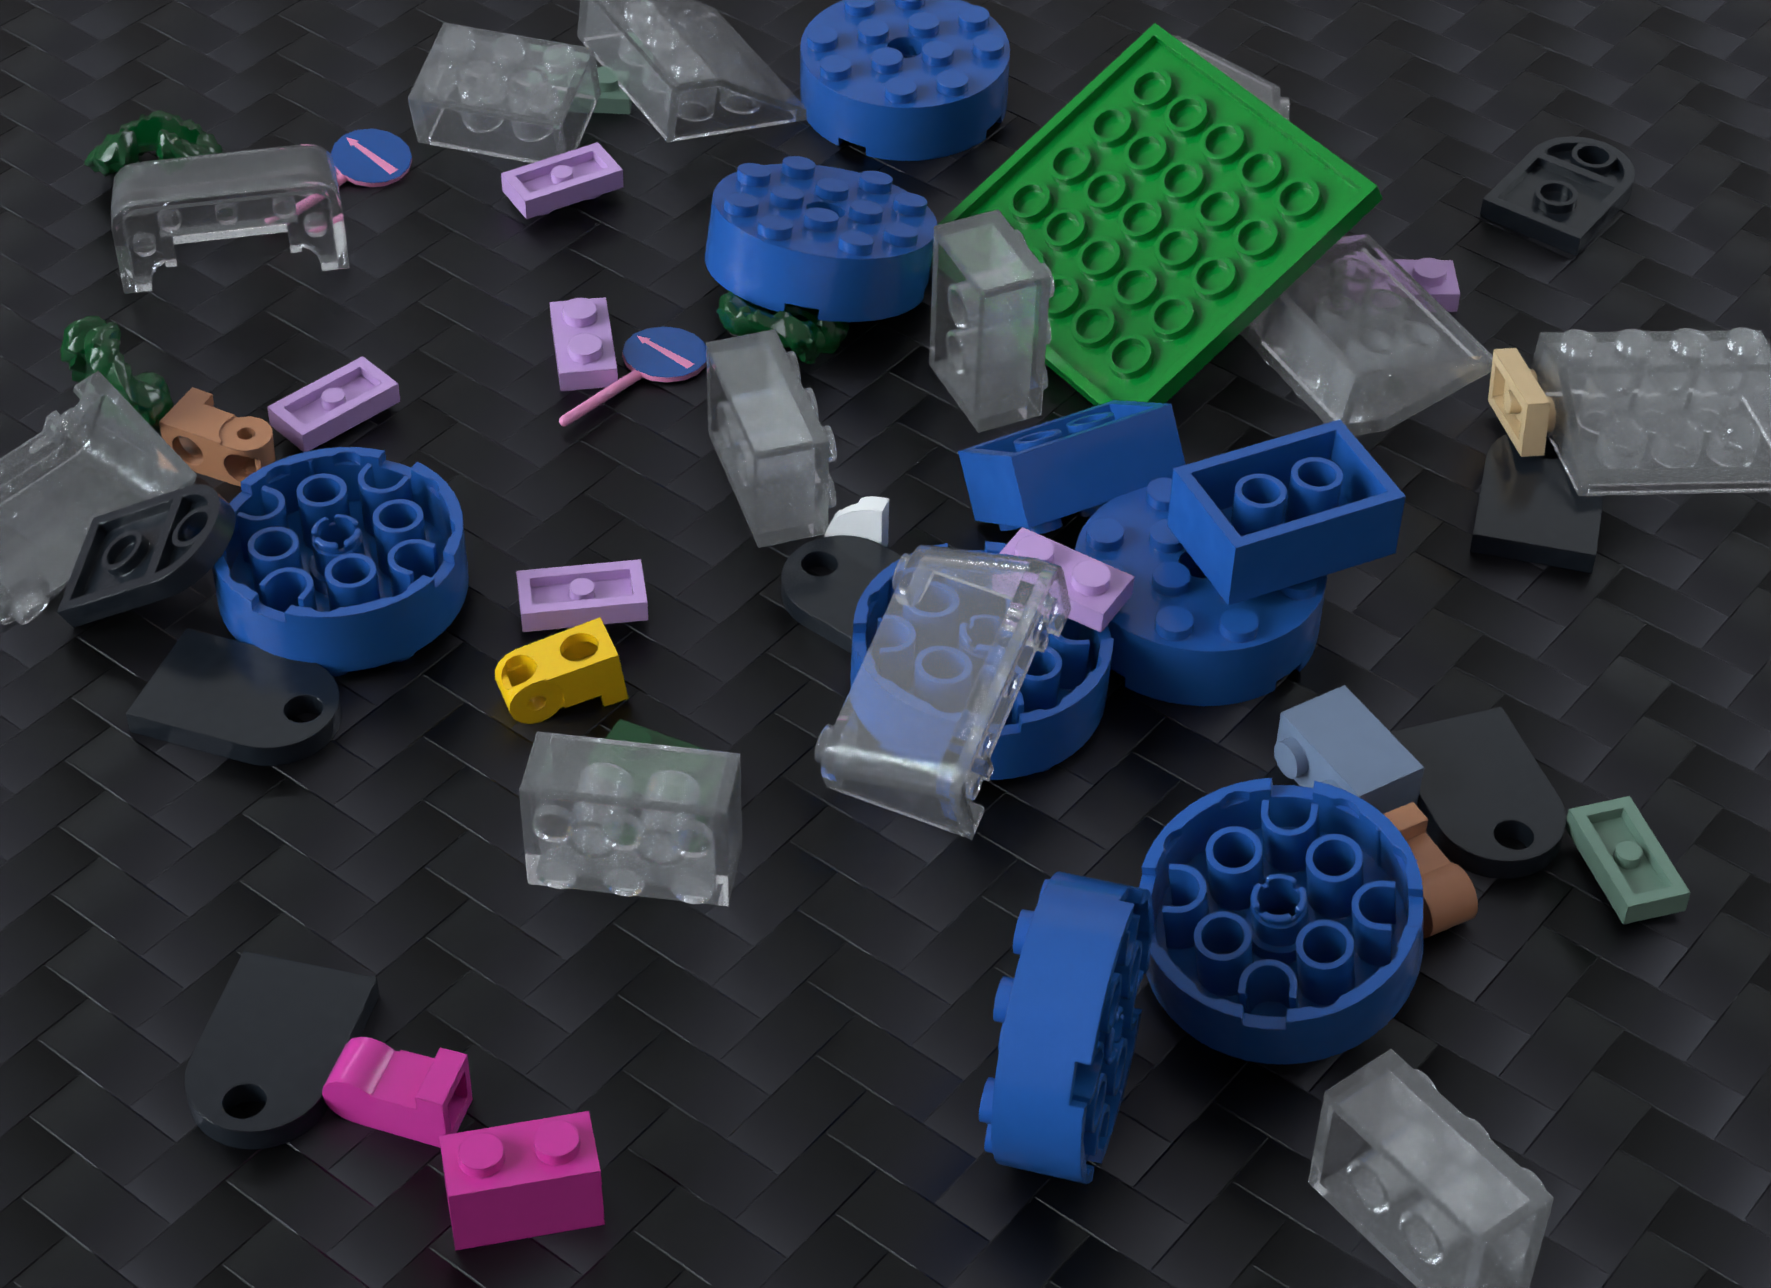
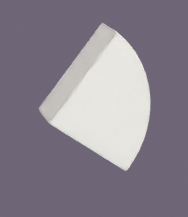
M864 497L858 503L839 510L834 515L824 537L837 535L857 536L875 541L887 547L889 498Z

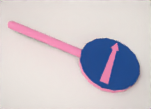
M360 129L343 135L334 143L331 152L333 168L338 175L267 218L265 226L270 229L274 228L347 181L366 187L387 186L399 181L410 170L412 155L409 146L400 137L384 130Z
M665 326L647 328L633 334L625 342L622 352L625 365L631 372L559 418V424L564 427L572 424L641 378L669 383L684 381L698 375L706 367L708 350L704 341L694 333L680 328Z

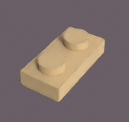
M1517 348L1494 349L1488 402L1521 457L1544 456L1547 432H1553L1556 423L1554 401L1551 397L1546 396L1538 383L1535 370L1529 369Z

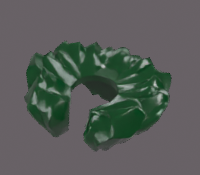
M163 110L152 112L149 116L141 114L139 120H133L130 123L121 125L119 133L114 135L107 134L103 143L97 145L84 161L85 166L90 167L95 173L101 172L105 177L118 172L135 170L139 165V156H143L149 151H156V155L159 157L163 168L178 174L197 176L202 175L205 169L220 170L228 164V159L222 155V147L217 143L213 134H207V132L202 130L200 124H195L191 119L183 121L179 115H173Z
M730 291L720 297L719 309H717L720 321L730 333L751 342L752 340L760 339L764 335L768 342L772 344L779 343L784 348L790 347L793 354L798 355L802 362L809 364L815 363L816 358L821 352L832 354L840 348L850 326V322L818 320V309L787 304L785 311L776 312L746 301ZM795 316H804L808 318L809 321L802 322L798 320Z
M96 315L86 316L69 324L64 330L60 353L61 361L69 363V371H72V381L84 383V386L93 388L95 400L103 399L105 407H109L111 414L121 413L122 421L126 423L137 422L138 426L143 428L146 433H160L159 421L174 407L170 397V390L164 377L153 372L148 373L147 371L133 376L130 364L125 363L124 355L119 352L121 331L115 322L107 324L105 320Z

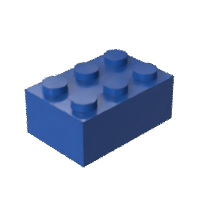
M1120 400L1097 405L958 451L975 521L999 524L1001 531L1023 527L1037 534L1047 533L1062 527L1061 518L1079 512L1081 517L1092 516L1111 499L1147 487L1151 481L1157 478L1172 479L1173 468L1186 465L1172 404Z
M1339 419L1173 468L1167 526L1229 606L1395 554L1406 496Z

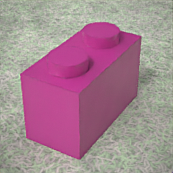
M589 1111L439 1136L455 1251L605 1225L601 1169Z

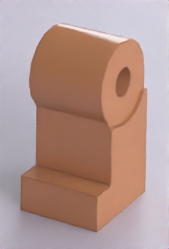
M192 387L159 421L166 463L241 486L240 482L246 477L276 461L273 431L268 422L252 416L236 417L235 414L215 408L213 394Z
M1411 802L1384 813L1409 844L1420 870L1423 885V939L1475 918L1478 912V899L1471 879L1459 865L1451 863L1426 833L1428 819L1417 805Z

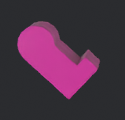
M352 1038L346 1043L323 1086L322 1096L329 1108L346 1120L440 1148L439 1136L457 1133L473 1100L468 1054L440 1047L435 1058L404 1050H400V1052L395 1051L385 1043L373 1038Z

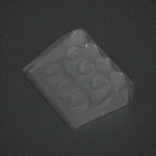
M580 0L577 37L602 66H606L618 79V85L667 143L807 120V110L804 105L714 7L695 0Z
M1369 234L1342 237L1240 333L1263 357L1264 361L1294 390L1295 394L1324 423L1340 419L1354 436L1386 431L1491 372L1493 355Z
M1738 327L1732 330L1711 331L1681 328L1676 331L1624 329L1618 332H1587L1580 329H1570L1565 332H1540L1530 369L1535 370L1539 385L1546 396L1551 397L1554 401L1556 410L1555 428L1553 432H1547V435L1578 496L1771 492V346L1761 330Z

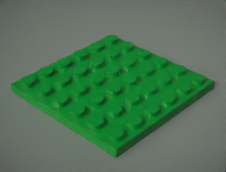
M1154 23L938 223L931 266L1094 406L1113 400L1166 403L1383 198L1375 183Z

